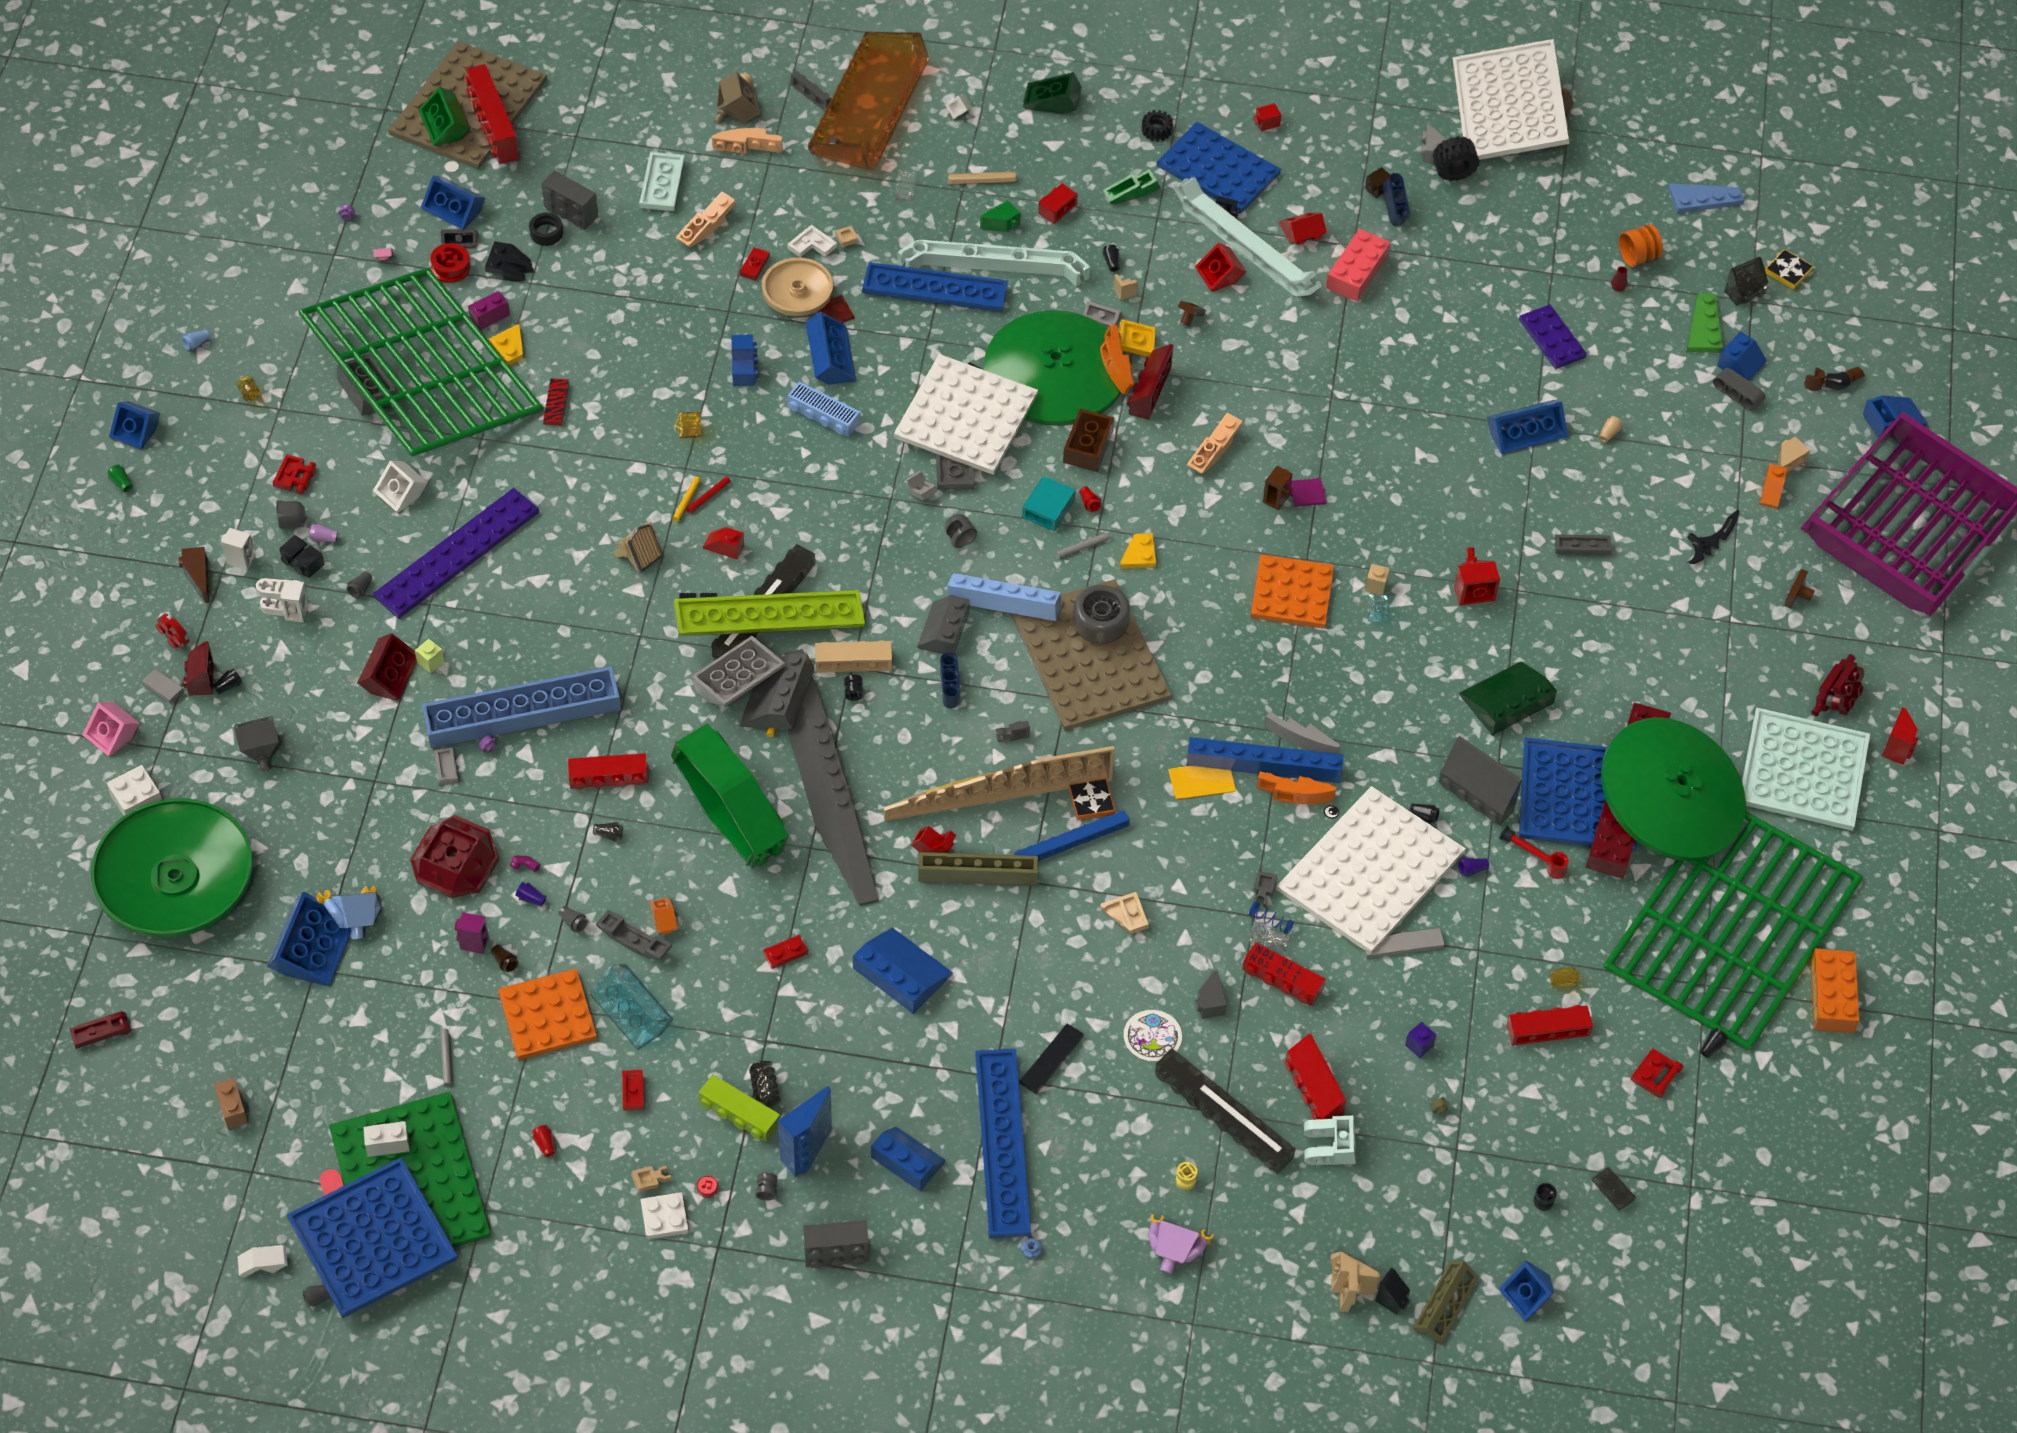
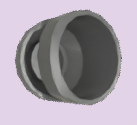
M276 501L279 528H299L304 524L306 511L302 503L298 501Z
M963 514L953 515L945 523V532L951 538V544L955 548H961L970 544L977 535L976 528Z

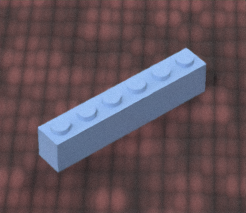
M953 573L947 585L948 596L953 595L969 599V606L1052 621L1057 620L1062 609L1061 592L956 573Z

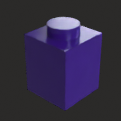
M1420 1022L1408 1033L1405 1046L1421 1058L1434 1047L1436 1034L1423 1022Z

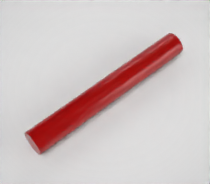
M728 476L724 477L686 508L687 512L690 514L728 485L731 482Z

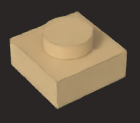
M852 226L835 231V236L842 248L858 243V236Z

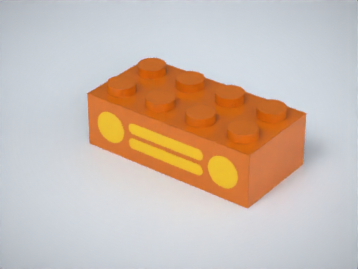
M1815 949L1810 961L1814 1030L1854 1033L1859 1023L1855 952Z

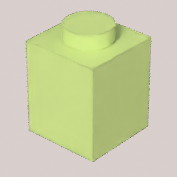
M430 639L415 649L417 663L430 674L444 663L442 649Z

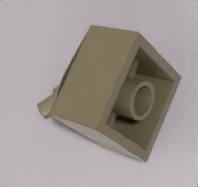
M737 71L719 81L718 111L714 120L715 123L720 124L723 118L729 116L745 124L761 114L756 89Z

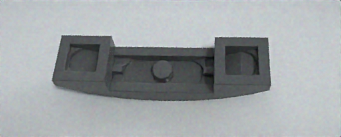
M607 910L596 923V926L613 940L629 950L650 959L661 960L672 947V944L658 936L653 938L628 925L623 917L610 910Z

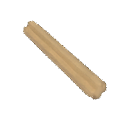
M1016 172L948 175L949 184L1016 182Z

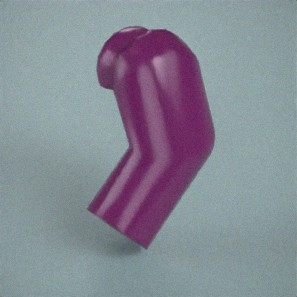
M515 855L511 858L510 866L514 869H519L520 865H525L532 871L537 872L540 868V864L529 856Z

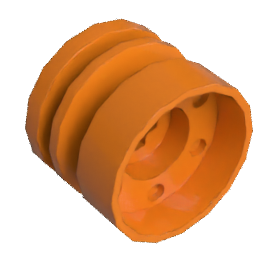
M1652 224L1624 231L1619 236L1620 253L1625 263L1630 267L1642 265L1645 262H1651L1662 257V239L1658 230Z

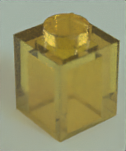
M700 412L678 413L675 429L679 431L680 439L702 437Z

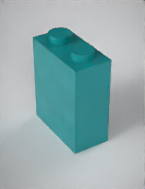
M1042 476L1022 506V518L1055 532L1073 505L1076 490L1068 485L1056 482L1054 479Z

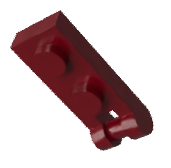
M117 1012L69 1028L75 1048L78 1049L120 1034H129L131 1027L127 1023L126 1012ZM114 1023H118V1024H119V1025L114 1026V1027L112 1026V1024H114Z

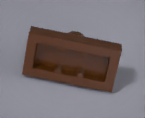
M1180 301L1178 308L1185 311L1180 322L1190 326L1195 315L1204 316L1206 309L1192 302Z
M1800 570L1787 596L1785 607L1791 609L1797 596L1811 601L1815 590L1803 586L1808 571Z

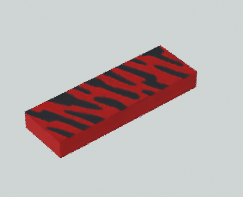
M550 378L543 418L545 425L562 426L569 386L568 379Z

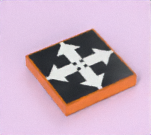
M1107 779L1070 784L1068 786L1077 820L1115 814Z

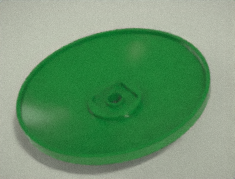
M1059 310L1030 313L1014 319L1002 327L994 335L987 347L984 358L985 371L1038 390V395L1024 419L1026 421L1050 426L1073 425L1079 409L1102 414L1121 395L1120 390L1116 387L1104 366L1100 347L1105 341L1104 334L1108 329L1087 316ZM1057 356V357H1059L1060 359H1059V360H1054V359H1052V357Z
M1647 718L1636 721L1622 729L1608 745L1601 766L1604 796L1618 823L1639 844L1667 858L1681 861H1697L1717 855L1737 837L1742 828L1746 813L1743 783L1729 756L1708 735L1689 724L1674 719ZM1677 778L1681 779L1684 785H1681Z
M194 799L160 800L129 812L114 823L105 833L93 855L91 883L97 902L102 910L122 928L148 937H180L199 932L214 925L235 908L249 886L253 872V855L250 842L242 826L223 809ZM173 873L180 874L179 877L175 879L170 878V875Z

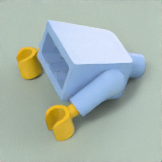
M365 886L360 894L332 896L331 899L330 891L325 890L324 896L319 892L316 897L319 903L324 904L340 928H351L352 939L364 938L363 926L373 925L381 908L375 893L377 889L374 886L370 890Z

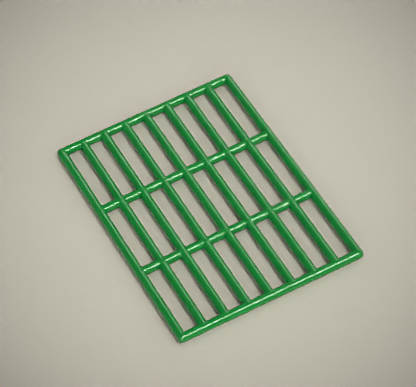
M430 268L305 307L298 312L410 456L428 452L543 410L540 402ZM427 276L458 315L449 317L418 278ZM412 281L443 320L434 322L403 283ZM396 286L427 325L418 327L387 288ZM380 291L411 330L403 333L372 293ZM365 296L394 332L395 336L387 338L356 298ZM349 301L380 341L371 343L341 306V303ZM333 306L364 346L355 349L325 309ZM318 312L348 351L339 354L308 314ZM463 320L495 360L487 363L455 323ZM448 326L478 362L479 366L471 368L439 328ZM433 331L464 371L455 373L424 333ZM417 336L448 376L440 379L408 339ZM401 341L433 382L424 384L392 344ZM386 347L417 387L408 390L376 349ZM370 352L401 393L392 395L361 354ZM354 358L385 398L376 401L345 360ZM501 366L533 406L524 409L492 368ZM485 371L518 412L509 415L477 374ZM470 377L501 415V418L493 420L461 379ZM454 382L486 423L478 426L446 387V384ZM439 388L470 429L461 431L429 390ZM422 393L454 432L453 435L446 437L415 399V395ZM407 399L439 440L430 443L398 401ZM391 404L421 442L422 446L413 448L382 407Z
M1746 811L1745 820L1749 821V823L1720 866L1716 869L1708 865L1707 862L1710 858L1687 861L1695 866L1663 914H1660L1652 908L1684 863V861L1675 860L1603 966L1606 970L1714 1031L1715 1028L1722 1030L1729 1040L1746 1050H1751L1812 958L1814 950L1819 947L1863 880V876ZM1758 826L1765 830L1766 833L1735 879L1726 875L1724 872L1754 828ZM1773 835L1783 840V843L1754 886L1750 888L1741 883ZM1790 845L1800 849V853L1772 895L1768 898L1759 893ZM1809 854L1818 859L1817 863L1787 908L1778 904L1776 901ZM1827 864L1836 869L1805 917L1796 914L1794 910L1824 865ZM1703 870L1712 875L1681 923L1678 924L1669 919L1701 871ZM1841 875L1849 876L1853 879L1824 925L1820 927L1811 922ZM1721 880L1730 885L1699 932L1696 934L1687 929L1718 881ZM1735 891L1743 892L1747 895L1715 944L1705 939L1704 937ZM1755 899L1764 904V906L1731 954L1724 950L1722 946ZM1773 909L1782 914L1751 962L1747 963L1740 959V955L1770 910ZM1648 915L1657 920V923L1626 968L1622 970L1615 966V961ZM1788 919L1795 921L1799 926L1768 973L1758 969L1757 966ZM1666 925L1675 930L1642 980L1631 975L1663 926ZM1805 930L1813 931L1817 934L1787 981L1783 983L1774 978ZM1681 935L1689 938L1692 942L1660 989L1657 990L1650 986L1649 982ZM1701 945L1710 950L1677 1000L1666 995L1697 947ZM1716 955L1721 956L1727 962L1696 1008L1692 1010L1685 1006V1001ZM1735 964L1745 971L1714 1018L1710 1020L1701 1014ZM1753 974L1760 978L1762 982L1731 1029L1728 1030L1722 1027L1719 1023ZM1768 986L1776 987L1780 990L1749 1039L1745 1040L1738 1036L1737 1033Z

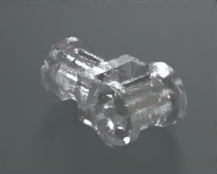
M1257 922L1251 927L1249 942L1253 946L1258 938L1257 943L1268 949L1272 945L1286 951L1290 934L1284 935L1274 932L1275 928L1269 927L1262 922Z

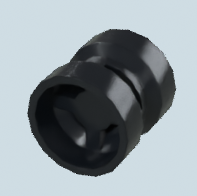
M855 674L846 676L844 678L845 698L850 701L862 699L863 678Z
M1542 1183L1537 1187L1533 1199L1537 1209L1548 1211L1553 1207L1557 1195L1556 1188L1553 1185Z

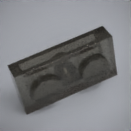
M1607 1167L1593 1177L1592 1182L1618 1211L1635 1201L1636 1196L1610 1167Z

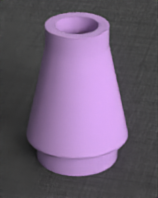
M318 523L317 525L312 524L309 533V539L318 542L336 543L338 536L337 531H333Z

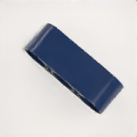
M1392 173L1384 181L1383 191L1391 224L1401 226L1409 218L1410 210L1403 177L1398 173Z
M947 652L940 658L942 702L945 707L952 709L957 707L960 702L958 660L955 654Z

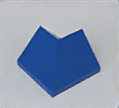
M1525 1261L1499 1288V1291L1524 1321H1528L1554 1294L1551 1276L1528 1261Z

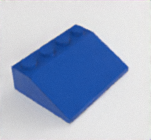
M302 892L292 906L267 967L285 976L329 986L350 936L351 928H340L324 904L319 903L316 897Z
M893 927L865 943L853 955L854 970L913 1014L953 975L952 971Z
M829 1086L778 1120L780 1160L795 1177L800 1173L804 1174L810 1169L832 1128L831 1088Z

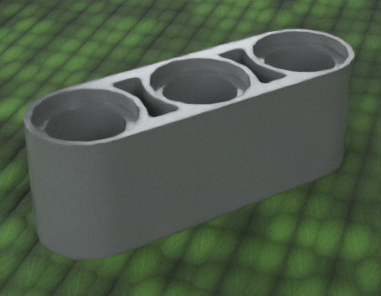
M1725 368L1713 379V384L1719 391L1747 410H1754L1765 400V393L1760 388L1730 368Z

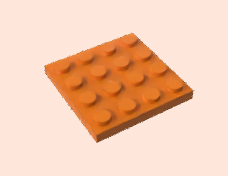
M1260 554L1250 618L1325 629L1334 565Z
M577 968L498 989L518 1060L597 1040Z

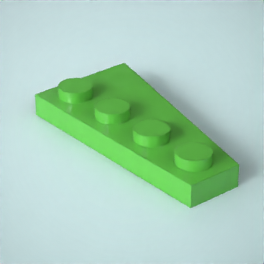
M1698 293L1686 352H1721L1723 344L1716 296L1712 293Z

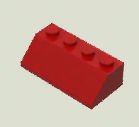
M1308 1034L1287 1051L1286 1060L1284 1061L1285 1067L1288 1072L1291 1071L1296 1088H1300L1303 1102L1310 1107L1313 1120L1333 1119L1332 1116H1343L1347 1100L1312 1034Z

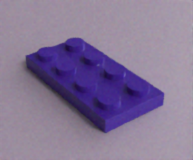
M1550 304L1519 316V321L1554 369L1586 358L1587 353Z

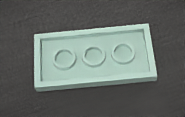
M650 152L639 202L640 208L666 211L675 210L685 155Z

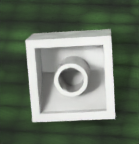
M390 460L373 491L396 512H400L420 497L428 482L404 461Z

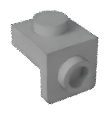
M921 471L906 479L910 494L921 500L929 499L931 495L937 492L935 485L925 481Z

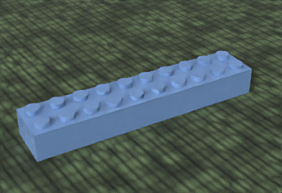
M611 666L422 704L430 748L484 738L487 735L494 736L619 711L621 706Z

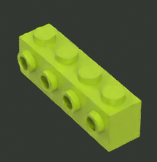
M713 1074L698 1092L701 1106L715 1111L724 1120H730L737 1128L750 1132L757 1140L761 1139L767 1143L778 1128L780 1114Z

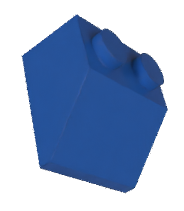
M1740 331L1721 351L1717 366L1723 370L1730 368L1750 381L1767 360L1757 342Z
M130 401L118 402L109 437L143 449L156 431L160 412Z

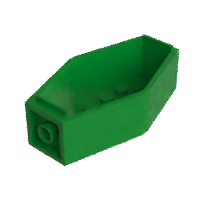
M706 723L675 742L671 754L673 764H676L708 819L744 859L745 865H749L750 868L756 865L760 867L768 861L767 858L770 856L776 857L784 851L783 848L789 836L784 828L785 823L767 800L752 773L731 750L718 730L714 731Z

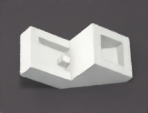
M284 1245L251 1248L238 1256L239 1276L247 1277L259 1269L274 1273L287 1266V1252Z

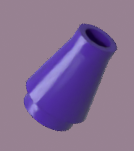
M1463 858L1458 864L1459 872L1462 876H1472L1483 870H1488L1489 861L1487 858Z
M524 882L520 884L515 896L519 897V900L540 907L544 904L547 897L530 883Z

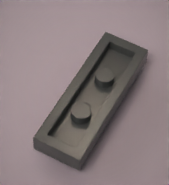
M795 70L791 73V86L823 111L828 112L831 109V97L828 93L823 92L816 84L810 82L798 71Z
M1555 534L1556 554L1611 555L1612 553L1611 536Z

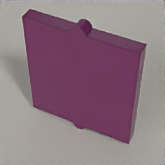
M1321 478L1292 481L1291 487L1293 489L1290 496H1292L1294 507L1326 504L1325 489L1323 488Z

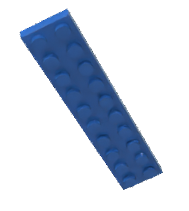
M1016 1049L975 1051L989 1239L1031 1236Z

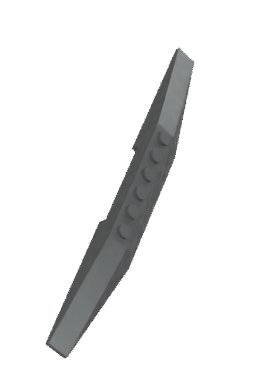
M800 649L791 652L784 653V655L790 653L804 654L803 649ZM811 677L793 729H788V735L817 832L823 838L826 848L829 849L834 862L837 863L840 873L846 879L848 887L858 905L878 902L877 892L852 800L826 714L813 677Z

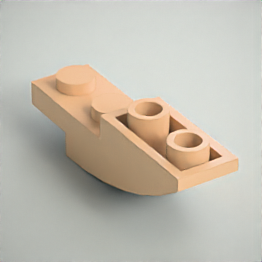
M762 128L734 129L712 135V150L746 154L747 149L782 153L783 149L782 136L767 134V130Z
M721 192L702 214L698 212L676 236V239L689 248L706 239L726 220L725 215L736 204L735 199Z
M1226 413L1211 436L1205 438L1187 463V466L1200 474H1204L1232 444L1233 437L1243 425L1242 420Z

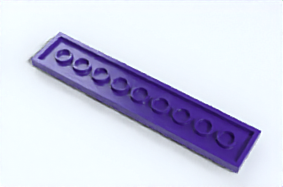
M512 488L373 593L374 598L395 617L400 619L539 513V508L515 488Z

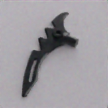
M1736 510L1728 516L1723 527L1710 536L1698 538L1695 534L1690 533L1687 538L1693 542L1692 546H1694L1695 555L1687 563L1696 564L1704 560L1703 553L1707 555L1712 554L1711 546L1718 549L1719 538L1726 540L1736 524L1740 511ZM1732 518L1733 520L1726 532H1723Z

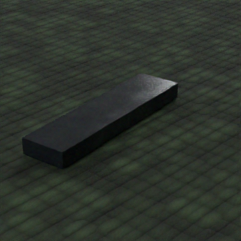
M1067 1023L1021 1078L1020 1084L1037 1094L1081 1041L1084 1034Z

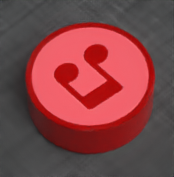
M704 1176L697 1182V1191L704 1198L713 1197L718 1191V1183L715 1178Z

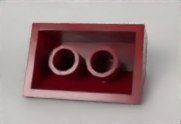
M393 633L378 638L357 683L370 694L395 701L399 700L417 662L415 651Z

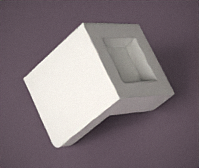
M964 93L945 104L953 119L972 108Z

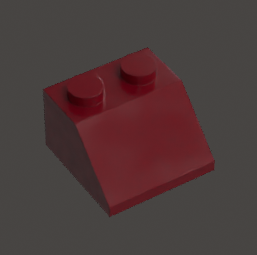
M204 641L188 653V661L184 662L187 677L183 678L184 688H187L189 696L212 695L214 661L209 642Z

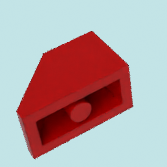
M729 527L710 532L703 545V549L738 559L744 548V532Z

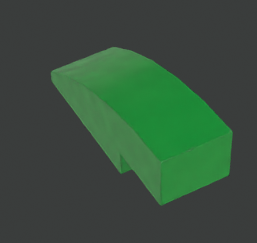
M1148 169L1136 177L1132 173L1103 189V192L1110 204L1140 198L1160 189V186L1151 169Z

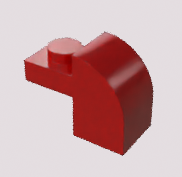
M927 826L918 831L911 846L918 852L948 853L954 845L953 840L956 834L950 830L940 835L932 827Z

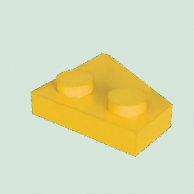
M519 324L489 338L490 343L509 366L523 359Z
M1153 533L1134 534L1120 562V569L1156 567Z

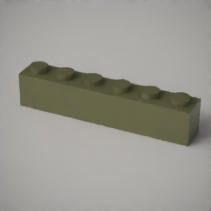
M919 852V882L1037 885L1038 856Z

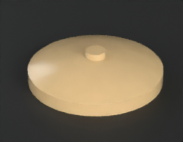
M788 258L775 263L767 270L762 280V293L767 304L775 311L789 316H805L821 310L828 304L833 294V280L829 271L822 264L814 260Z

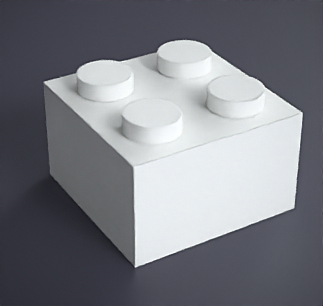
M142 765L107 782L110 796L123 816L143 805L162 800L159 790Z

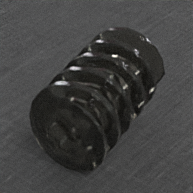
M758 1061L749 1068L754 1099L765 1106L776 1105L781 1101V1097L778 1096L779 1090L777 1089V1077L774 1074L775 1068L771 1067V1061Z

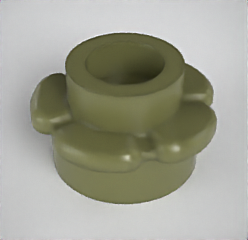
M1441 1097L1430 1104L1432 1113L1441 1114L1446 1111L1449 1101Z

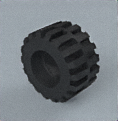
M1456 136L1448 140L1445 139L1437 145L1433 153L1437 173L1444 180L1459 181L1460 179H1465L1467 176H1471L1473 172H1476L1477 167H1479L1480 161L1474 142L1464 136L1462 138Z

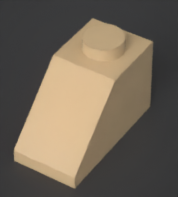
M1796 436L1790 440H1785L1780 446L1778 466L1787 467V473L1807 461L1810 450Z

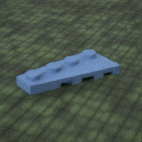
M1668 183L1667 187L1677 213L1744 204V197L1739 187Z

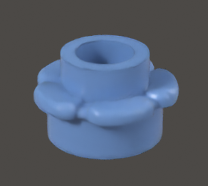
M1029 1238L1021 1245L1023 1254L1029 1259H1034L1041 1253L1042 1245L1038 1240L1035 1241L1033 1238Z

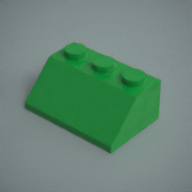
M438 87L418 109L433 146L458 141L470 129L455 93L442 87Z

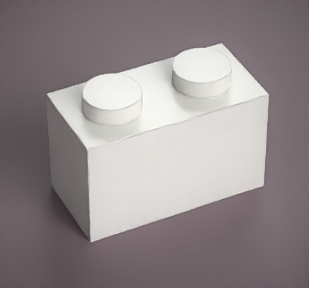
M229 528L227 533L222 536L221 545L226 563L248 570L256 557L251 535Z
M405 1121L364 1127L365 1148L368 1157L410 1151Z

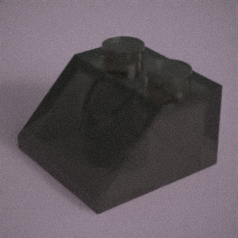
M1759 256L1731 268L1724 292L1736 306L1742 303L1745 304L1766 293L1768 278L1762 258Z

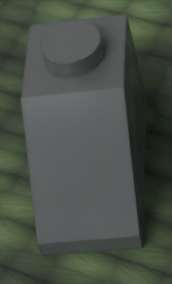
M1213 971L1199 990L1198 999L1195 1000L1196 1011H1200L1202 1019L1222 1016L1226 1013L1227 1004L1218 971Z

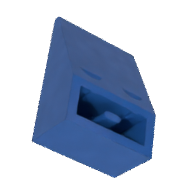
M1880 396L1867 400L1863 411V416L1878 438L1902 412L1923 426L1928 425L1911 398Z

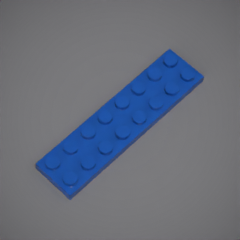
M868 262L862 293L1002 312L1008 281Z

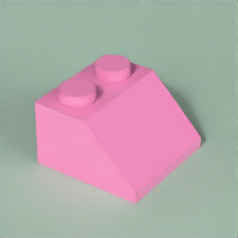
M98 702L82 735L107 756H111L132 739L139 722L114 702Z

